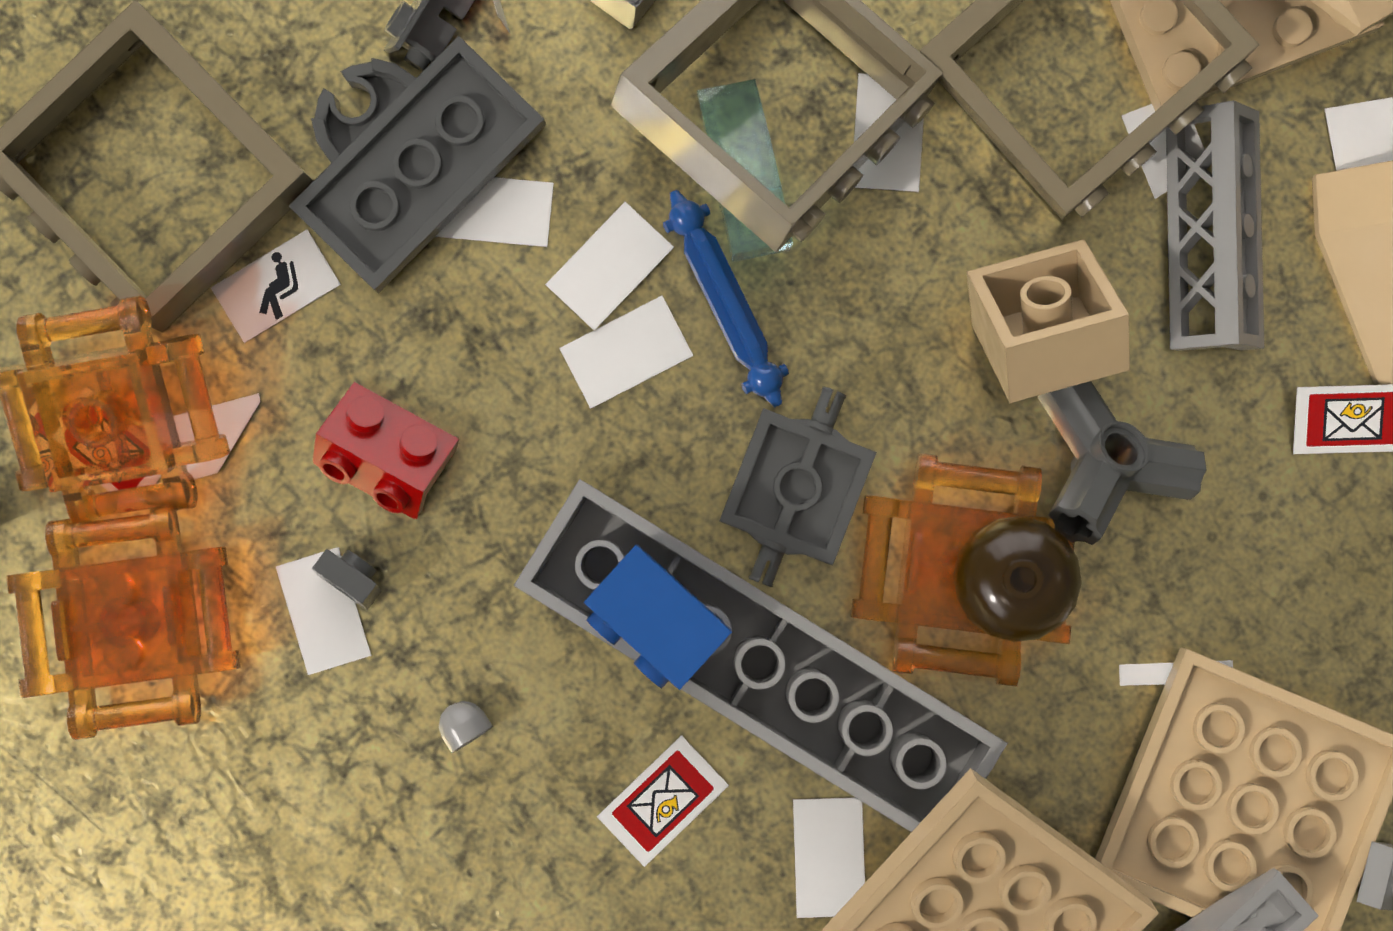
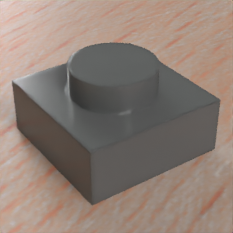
M326 549L312 567L313 571L320 578L366 610L370 608L381 593L379 586L371 580L377 570L349 550H346L340 558Z

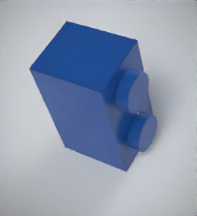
M635 545L583 602L593 611L586 621L611 644L615 645L623 638L640 654L634 661V665L661 689L670 681L680 690L732 633V630L639 545Z

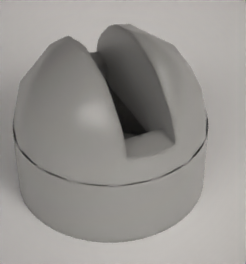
M460 701L449 705L441 714L439 722L441 737L451 753L463 748L493 727L484 711L476 704L467 701Z

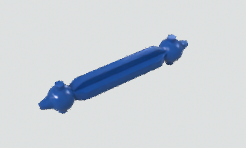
M678 189L670 192L672 209L669 213V220L663 222V227L667 233L675 231L677 234L684 236V254L735 359L749 369L747 381L741 383L744 393L753 392L758 396L764 397L774 408L782 405L780 388L783 384V377L789 375L788 368L785 364L777 366L768 361V343L716 237L703 228L705 217L710 215L708 205L705 203L699 206L697 203L687 200Z

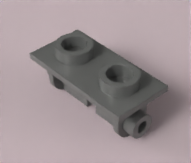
M414 0L411 5L402 1L384 29L386 33L392 36L384 51L391 53L399 50L401 46L408 50L404 60L417 70L423 72L444 51L457 30L438 16L444 8L462 20L474 0Z

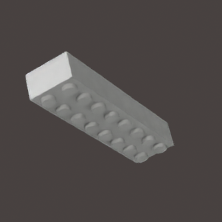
M581 479L577 482L514 584L516 588L635 661L640 654L623 638L613 645L586 621L593 611L583 602L635 545H639L732 630V633L681 690L910 832L920 824L970 768L987 779L1008 744Z

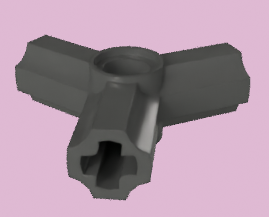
M1091 381L1038 396L1039 401L1075 455L1071 462V474L1048 514L1054 522V529L1065 536L1070 542L1079 541L1091 545L1098 542L1105 533L1126 491L1191 500L1201 491V482L1207 471L1204 452L1197 451L1194 445L1145 438L1133 425L1117 421Z

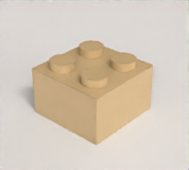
M1084 239L967 271L972 327L1009 403L1130 370L1129 314Z

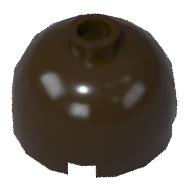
M1024 516L996 519L974 531L959 550L953 572L957 600L967 618L988 635L1012 642L1040 639L1061 627L1076 607L1082 584L1078 557L1066 537L1046 522Z

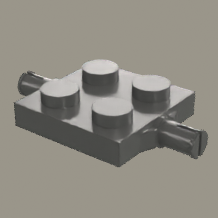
M822 387V392L811 420L790 419L763 408L719 522L747 532L759 544H762L748 578L759 582L766 562L769 560L770 563L762 584L772 588L784 554H803L833 566L877 453L849 442L837 430L833 429L844 399L847 396L837 391L830 409L826 413V408L834 390L828 387Z

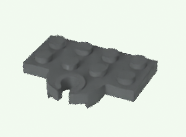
M460 36L417 78L395 63L371 58V62L349 66L340 72L352 88L365 90L370 94L371 101L368 110L359 117H346L341 114L339 100L334 94L323 88L318 98L315 117L311 118L317 144L331 164L289 207L377 293H380L546 125L544 118Z

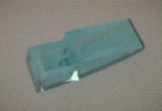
M755 79L697 90L705 134L785 204L773 147ZM719 203L732 262L776 253ZM792 237L777 253L791 250L793 244Z

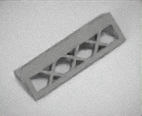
M1234 100L1202 106L1204 111L1189 124L1211 121V143L1197 160L1185 149V128L1177 135L1169 128H1166L1170 350L1184 351L1220 347L1241 351L1264 349L1259 111ZM1186 164L1190 167V169L1188 170L1187 173H1186ZM1211 164L1212 173L1207 170ZM1201 177L1212 186L1213 202L1202 216L1197 219L1187 210L1186 195ZM1187 224L1192 227V228L1188 231V233H1187ZM1212 224H1213V233L1209 230V227H1210ZM1203 237L1214 247V263L1199 279L1188 269V253L1199 239ZM1188 283L1193 287V288L1190 290L1189 293H1188ZM1213 284L1215 293L1210 289ZM1204 297L1215 308V334L1189 336V312Z

